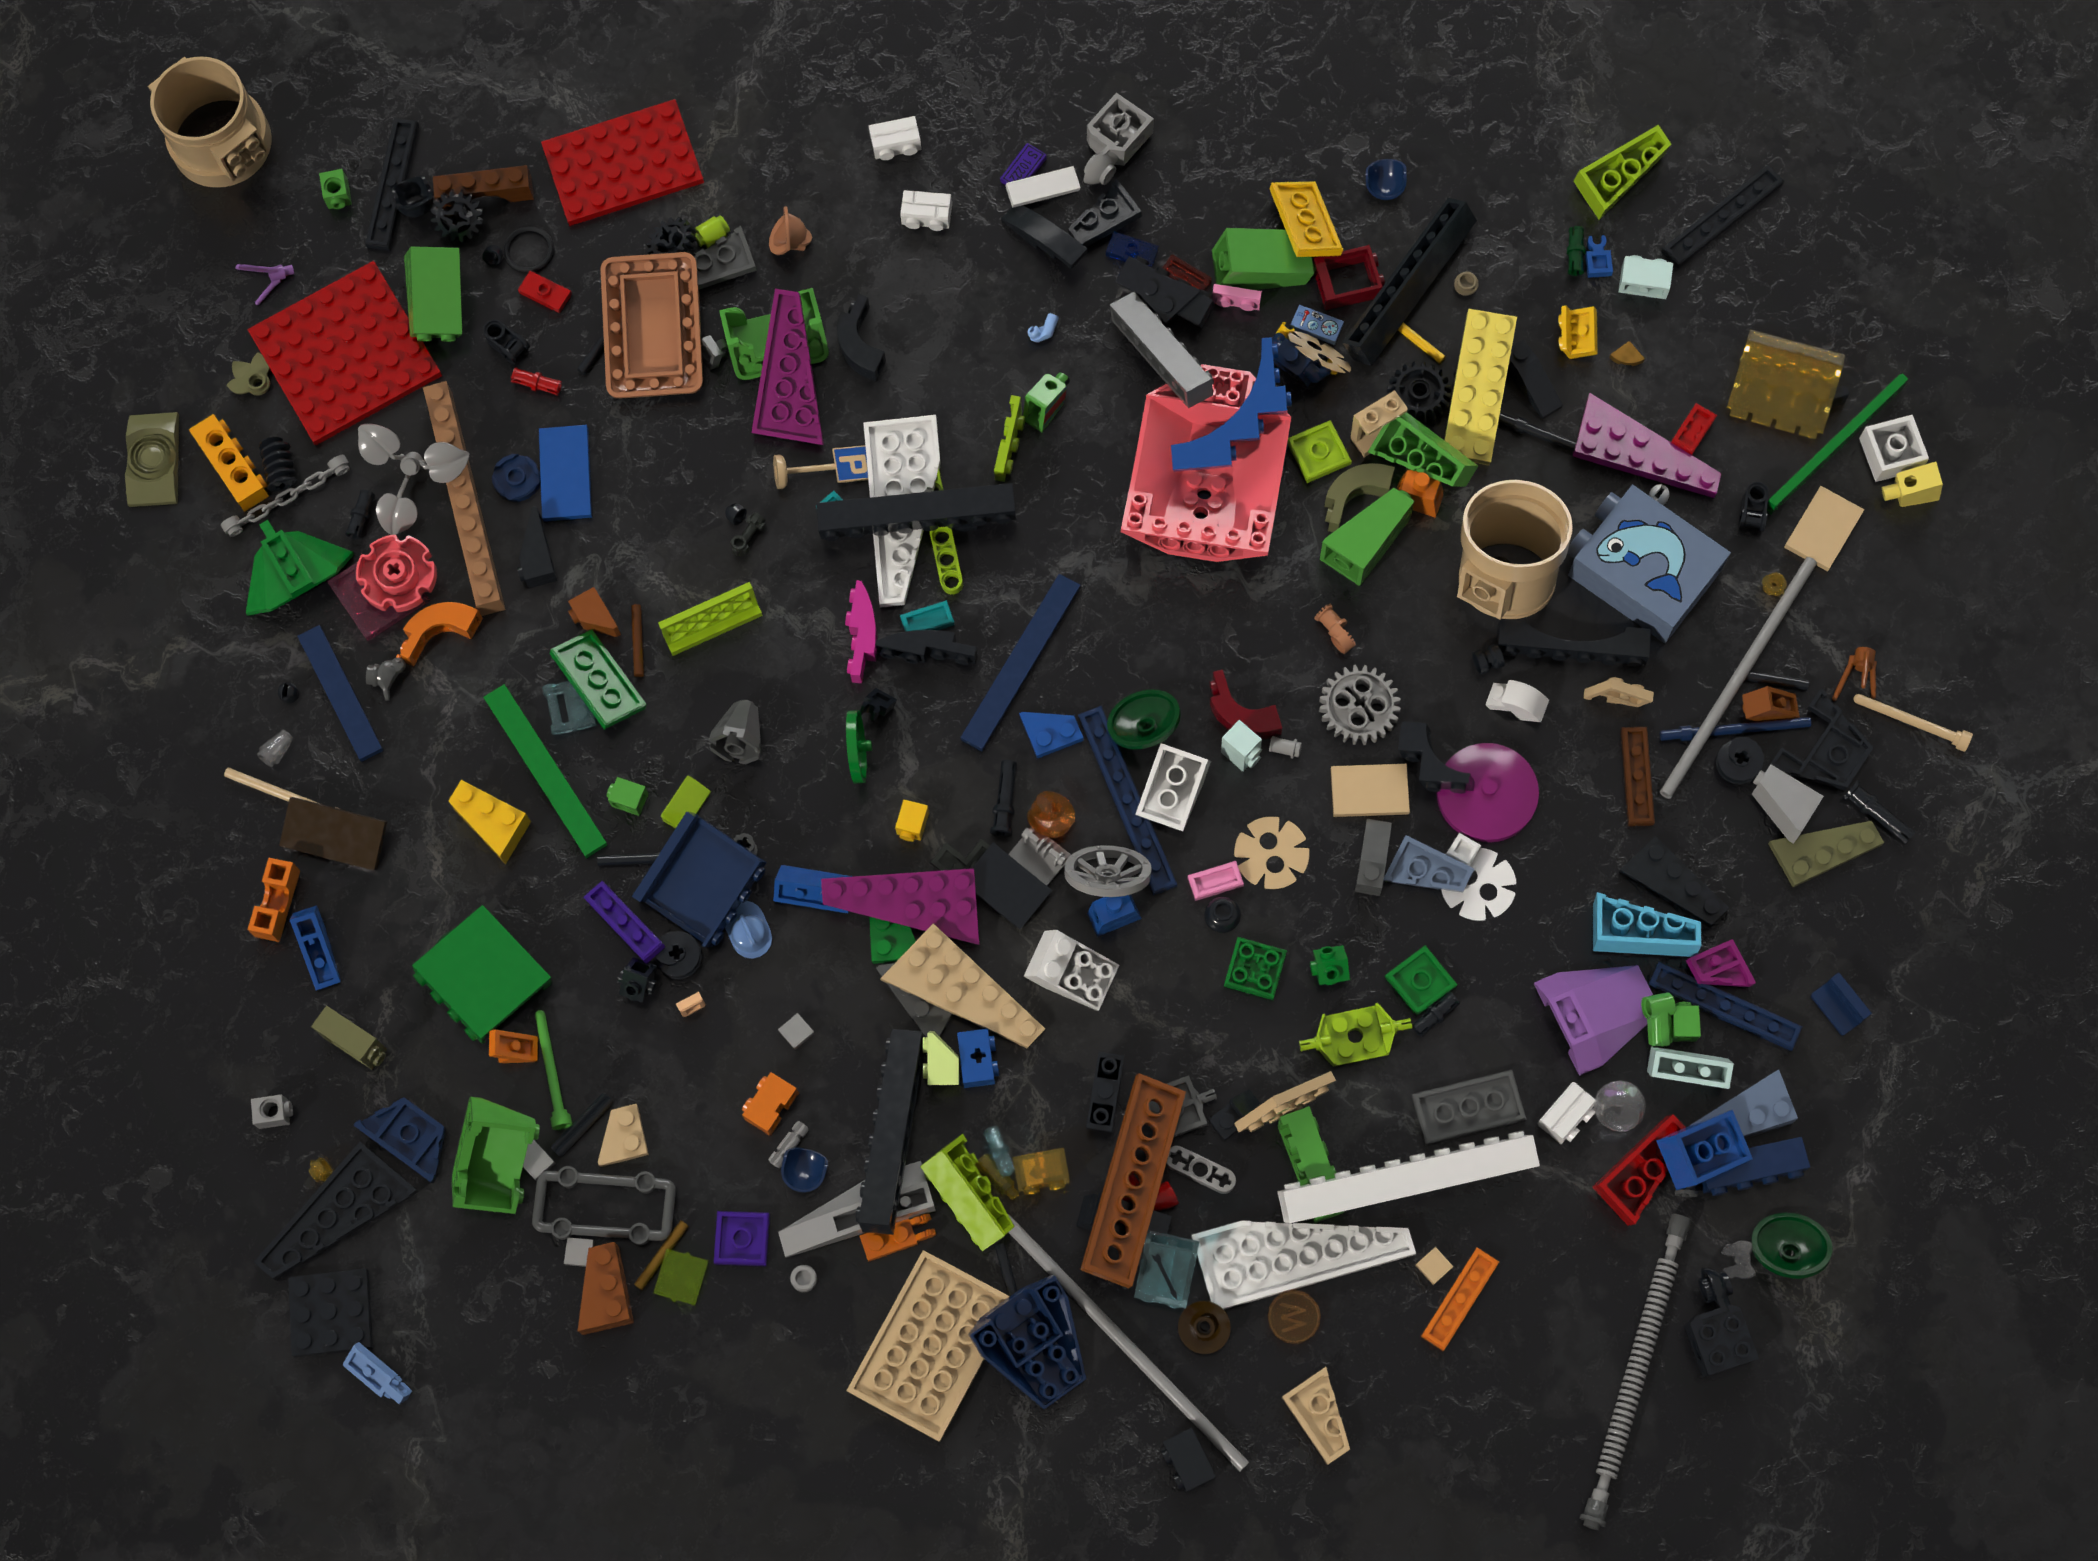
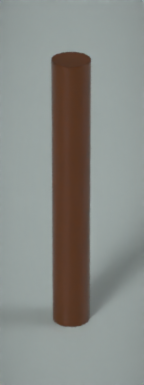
M634 604L631 605L634 676L643 677L641 605Z

